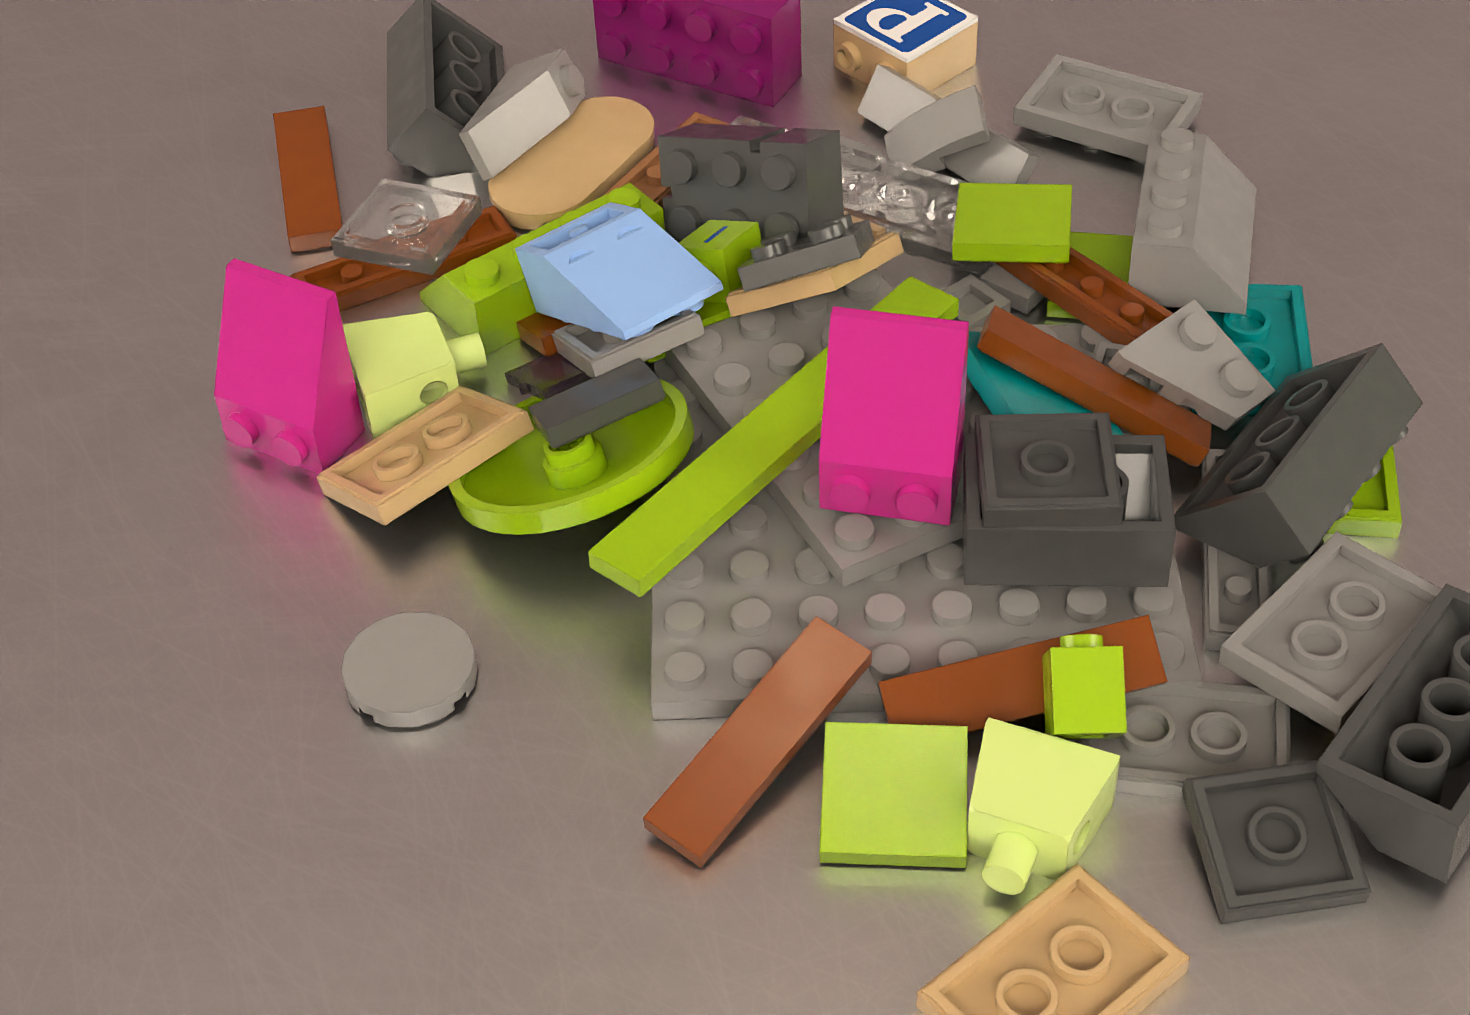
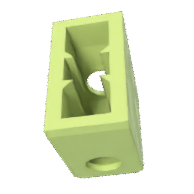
M430 312L343 324L359 402L373 440L459 387L457 374L487 366L485 350L478 332L445 340L435 314Z
M988 717L984 727L970 800L967 831V849L973 855L987 859L982 871V878L985 883L1000 893L1016 895L1024 890L1030 873L1057 880L1076 865L1112 808L1115 800L1121 756Z

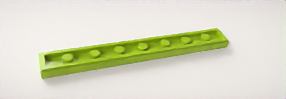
M909 276L870 310L953 320L958 316L959 299ZM828 346L588 551L590 568L641 598L820 439Z

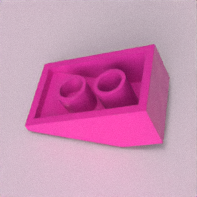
M235 258L226 265L214 397L226 440L233 442L239 447L251 448L278 458L290 466H299L319 474L335 464L365 432L336 292Z
M833 306L830 316L819 451V508L950 526L962 473L969 322Z

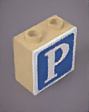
M866 0L833 19L834 67L869 85L877 65H884L894 69L925 89L933 91L976 65L978 16L946 0Z

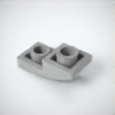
M975 85L927 105L901 121L884 135L892 182L898 185L946 169L944 156L990 141L982 96Z

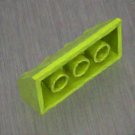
M628 183L442 275L419 292L420 299L459 336L478 332L483 343L485 355H488L519 339L520 336L516 322L537 313L515 248L609 202L639 208L665 230L663 208L634 185Z

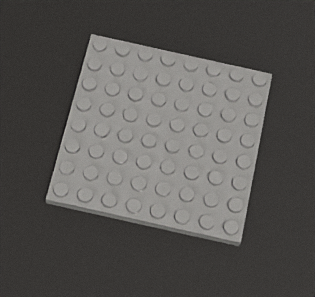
M1084 323L1033 325L1092 357L1097 340L1111 342ZM983 327L969 328V331L981 332ZM666 357L654 362V373L659 379L674 385L683 394L694 424L695 433L693 443L684 460L663 482L653 489V495L724 435L667 362ZM1119 427V429L1122 431L1124 435H1134L1129 431ZM764 487L652 587L651 710L653 720L730 717L815 616L872 652L871 665L831 713L884 711L877 685L879 681L1148 614L1168 682L1164 685L1125 694V698L1177 696L1179 688L1182 686H1202L1203 678L1174 549L1168 587L964 585L963 538L842 588Z

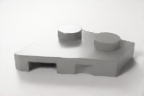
M1195 299L1120 349L1107 363L1115 372L1123 376L1131 368L1159 383L1158 395L1177 405H1185L1194 409L1201 418L1225 431L1264 403L1276 391Z

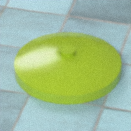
M592 378L558 386L514 405L528 412L534 430L448 485L460 514L470 524L482 530L500 534L524 535L551 532L577 526L610 514L632 503L663 482L680 465L690 450L695 432L683 394L674 385L660 379L666 396L663 401L556 449H552L536 428L528 407Z

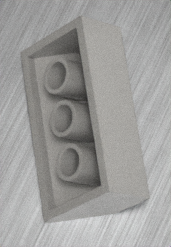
M1179 127L1168 128L1164 131L1151 130L1132 241L1128 284L1163 307L1182 308L1195 299L1205 311L1246 314L1256 187L1207 134H1195L1188 129Z

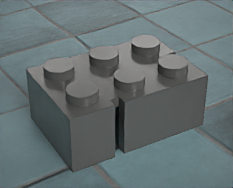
M693 123L658 136L661 185L663 187H671V194L663 197L665 231L678 243L708 220L758 222L762 240L789 231H794L796 239L799 240L809 237L807 232L816 229V224L844 215L840 130L794 128L785 132V127Z

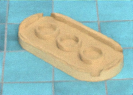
M601 96L582 100L567 120L495 177L489 179L490 201L493 206H496L509 225L533 231L545 225V223L563 216L567 212L604 196V193L653 150L655 146V125L652 114L640 103L622 97Z

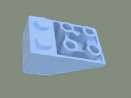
M612 202L515 248L537 313L560 319L565 323H573L591 329L593 332L608 334L620 338L622 341L643 335L652 330L656 324L671 316H680L682 311L690 309L695 312L704 305V299L724 289L719 278L641 209Z

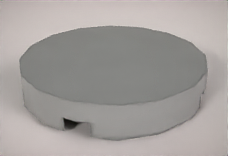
M402 612L375 621L355 636L344 652L341 675L350 705L359 713L361 709L364 713L372 715L375 723L387 727H418L443 719L455 710L454 703L461 699L464 693H466V698L475 687L478 664L468 632L454 620L432 612Z

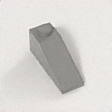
M564 48L511 66L459 133L483 181L495 177L567 120L587 94L583 75L580 69L571 63Z

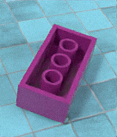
M593 0L599 59L770 107H775L802 76L800 0Z

